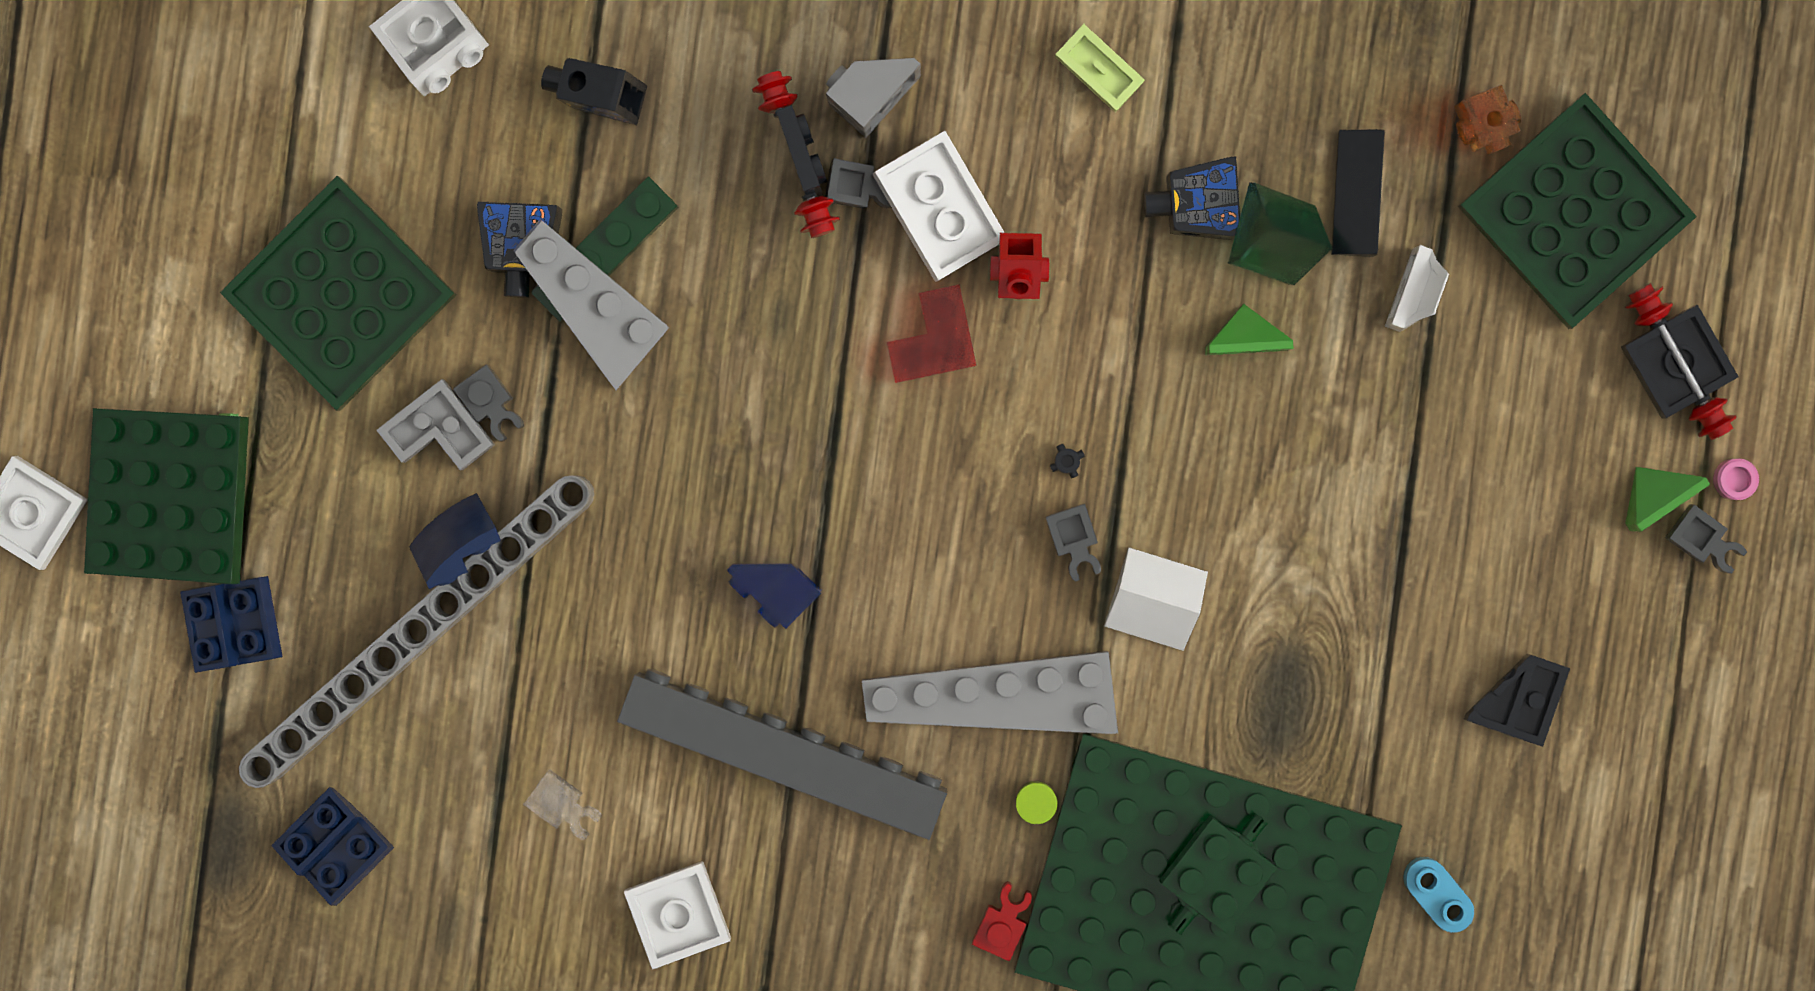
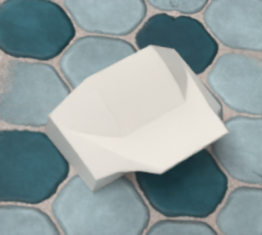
M1422 245L1412 249L1385 327L1401 332L1417 321L1436 313L1449 273L1436 260L1432 249Z

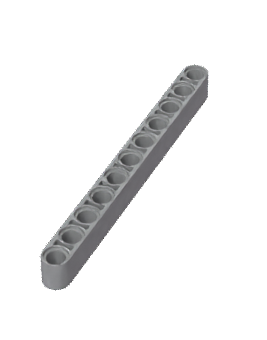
M578 475L564 476L556 481L498 532L501 539L500 542L493 544L484 553L472 555L464 562L468 570L467 573L458 576L454 582L448 585H438L242 758L239 765V774L243 782L248 786L260 788L284 776L588 509L594 499V488L590 481ZM571 482L577 483L583 490V499L576 506L569 505L563 495L564 488ZM540 509L548 512L552 518L551 528L546 533L538 532L533 526V516ZM508 537L515 538L521 547L520 555L515 560L507 559L502 553V543ZM477 564L483 565L489 572V581L483 588L476 586L471 580V571ZM445 592L452 593L458 600V608L452 615L446 614L440 607V599ZM414 619L423 622L427 628L426 638L422 642L415 641L409 634V626ZM382 647L390 648L395 654L396 661L392 669L384 668L378 660V654ZM351 674L358 675L364 682L365 688L361 696L352 694L348 689L347 682ZM320 702L329 704L333 710V718L330 723L321 721L317 716L316 709ZM289 729L296 730L302 738V745L299 750L290 748L286 743V733ZM258 756L264 757L270 763L271 771L268 777L261 776L255 769V761Z

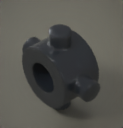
M1064 444L1056 446L1058 453L1055 456V463L1050 465L1052 472L1059 470L1062 473H1069L1071 479L1077 477L1078 473L1076 470L1080 465V459L1085 457L1083 451L1076 452L1072 449H1066Z

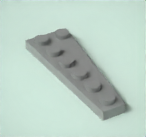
M1108 651L862 679L867 722L1102 734L1118 733Z

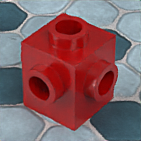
M1000 233L999 256H991L990 281H998V298L1040 299L1041 282H1049V257H1042V234Z

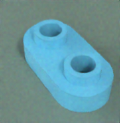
M1419 857L1412 860L1406 866L1403 879L1407 890L1441 929L1455 933L1466 929L1471 924L1474 917L1473 903L1440 863L1429 857ZM1426 873H1432L1434 876L1433 883L1428 887H1423L1420 882L1421 877ZM1452 905H1458L1460 907V914L1454 919L1448 918V908Z

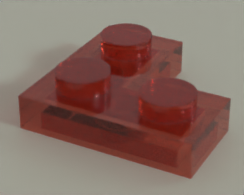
M960 284L919 293L927 334L887 342L895 384L977 366Z

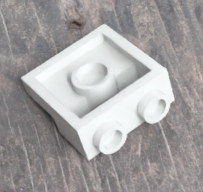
M402 0L369 26L408 80L424 97L430 92L439 93L445 90L450 84V76L462 66L468 68L479 63L483 57L482 50L489 46L454 0Z

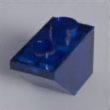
M734 563L727 569L733 576L728 581L729 584L745 599L751 594L762 605L758 612L774 628L781 624L787 629L823 592L794 563Z

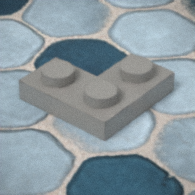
M441 379L377 429V432L401 463H406L436 439L459 470H464L495 446L487 433L444 379Z

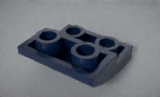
M475 493L438 515L416 536L409 548L428 589H431L437 585H448L454 582L458 576L467 573L468 570L462 558L484 553L493 544L500 542L501 539L478 494Z
M268 576L242 580L240 584H220L180 592L195 673L283 657Z
M329 787L271 845L297 875L306 877L330 906H337L394 848L360 811L332 787Z

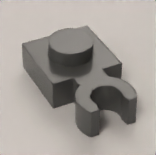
M835 158L831 160L825 197L834 199L833 203L862 209L867 208L869 198H873L879 206L892 208L875 178H872L874 166Z
M486 364L453 388L477 422L480 423L489 417L491 420V433L497 440L505 441L507 439L501 431V423L506 419L512 420L518 429L524 427L522 418L515 412L507 411L504 407L513 397L489 365Z
M1085 504L1046 516L1045 519L1057 555L1062 556L1070 553L1071 560L1068 571L1071 578L1075 582L1080 580L1077 566L1083 561H1087L1092 565L1095 575L1101 572L1100 563L1095 556L1089 554L1087 549L1088 546L1097 544L1098 541Z
M1694 504L1688 505L1665 537L1698 562L1704 563L1710 555L1714 567L1724 573L1732 574L1734 571L1725 562L1724 557L1727 551L1732 550L1739 556H1745L1747 553L1741 544L1723 541L1721 538L1728 528Z

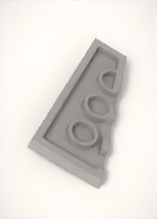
M541 219L513 250L615 390L619 388L669 329L662 320Z

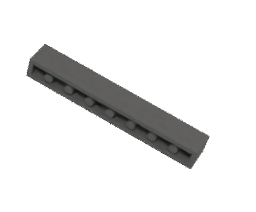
M647 669L646 674L638 672L634 675L617 720L618 723L930 840L947 795V788L940 786L942 779L919 771L917 777L902 771L903 765L886 757H880L878 762L863 757L865 750L846 742H841L840 747H836L824 742L826 737L824 734L803 727L801 733L786 728L787 721L778 716L764 713L762 718L749 714L747 713L748 706L736 700L725 698L723 703L708 698L709 691L689 683H686L684 689L669 683L671 677L662 672Z

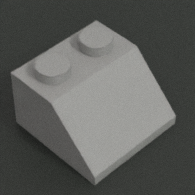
M915 58L854 61L848 69L842 65L826 83L829 87L826 92L828 104L860 134L867 138L921 77V64Z

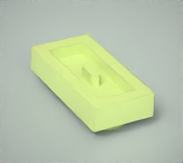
M1085 24L1055 54L1056 59L1115 113L1145 81Z

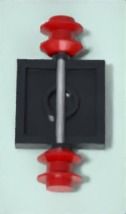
M781 71L771 72L757 79L759 85L754 87L752 92L763 95L764 102L758 107V110L769 114L773 113L774 118H779L805 193L802 196L804 202L794 212V215L804 216L806 225L800 232H809L811 238L823 236L835 231L833 223L839 221L840 217L830 216L828 207L834 202V199L821 196L823 193L820 184L826 183L827 179L818 153L809 155L806 145L812 144L814 141L805 115L803 113L796 116L792 105L798 98V94L788 93L786 88L792 77L782 76Z
M1649 283L1628 295L1632 302L1627 304L1625 308H1636L1639 317L1634 324L1639 326L1651 325V330L1621 346V349L1661 419L1668 418L1694 403L1696 407L1693 408L1688 419L1689 421L1699 420L1703 428L1698 433V436L1708 435L1710 440L1719 438L1733 429L1731 422L1737 416L1726 415L1722 409L1728 401L1727 398H1711L1709 394L1739 376L1699 306L1693 305L1667 320L1664 317L1669 314L1673 303H1662L1658 295L1664 289L1663 286L1654 289L1652 284Z

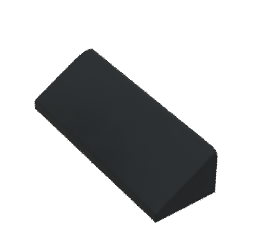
M1385 130L1338 131L1331 255L1374 257L1378 253Z

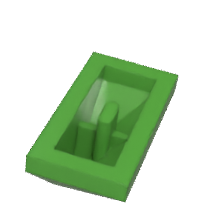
M1243 304L1206 345L1205 355L1288 351L1294 349L1291 338Z
M1636 467L1625 524L1630 531L1642 532L1708 487L1710 483L1706 477Z

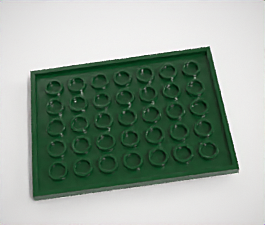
M1082 733L1014 972L1077 991H1355L1402 825ZM1255 812L1269 824L1265 826L1253 843L1260 854L1271 861L1278 869L1227 934L1209 920L1195 916L1182 936L1179 935L1167 924L1183 905L1175 894L1159 882L1160 878L1209 815L1225 827L1240 832Z

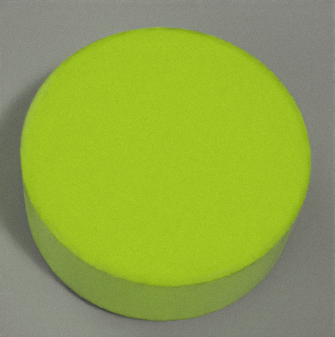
M1039 781L1029 782L1018 791L1016 808L1021 818L1026 822L1043 824L1054 816L1057 810V797L1053 789L1046 783Z

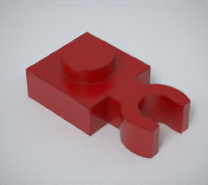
M1007 881L1000 890L1002 903L1000 909L988 904L972 940V945L1010 962L1027 924L1025 920L1018 918L1017 915L1029 907L1032 894L1026 890L1021 901H1011L1008 898V894L1011 891L1012 883Z

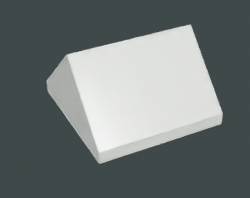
M1128 547L1104 626L1184 651L1200 615L1208 572Z

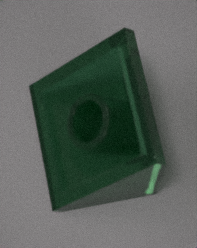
M1249 182L1228 264L1288 285H1295L1332 249L1318 210L1313 204L1260 184Z

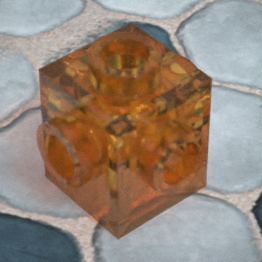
M1502 85L1465 99L1454 106L1460 120L1456 123L1459 137L1465 146L1470 145L1472 152L1483 148L1486 149L1488 155L1512 145L1509 138L1521 132L1518 126L1521 123L1519 109L1513 100L1508 101Z

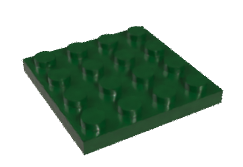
M1586 93L1577 98L1458 206L1568 329H1573L1697 217Z
M336 176L220 292L336 411H341L457 295L339 176Z
M93 408L84 573L240 584L249 417Z

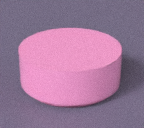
M1728 459L1716 468L1713 483L1716 491L1722 497L1730 500H1743L1753 495L1759 484V474L1755 466L1747 460Z

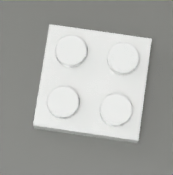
M12 456L0 475V546L38 570H45L88 499L19 456Z
M703 861L627 888L624 891L652 970L731 940Z

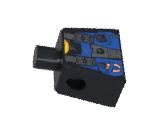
M567 58L563 69L550 65L546 66L541 79L543 90L556 93V99L573 109L636 126L638 124L647 85L626 70Z
M1236 156L1169 172L1166 176L1167 191L1144 192L1145 217L1169 216L1170 234L1223 240H1237L1242 236Z
M477 202L485 269L491 272L505 273L504 296L529 298L530 273L513 250L540 219L559 233L563 210L559 206Z

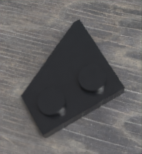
M1526 654L1465 714L1464 719L1543 747L1570 668Z

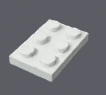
M946 131L872 173L935 282L999 245L1000 233L1005 232Z

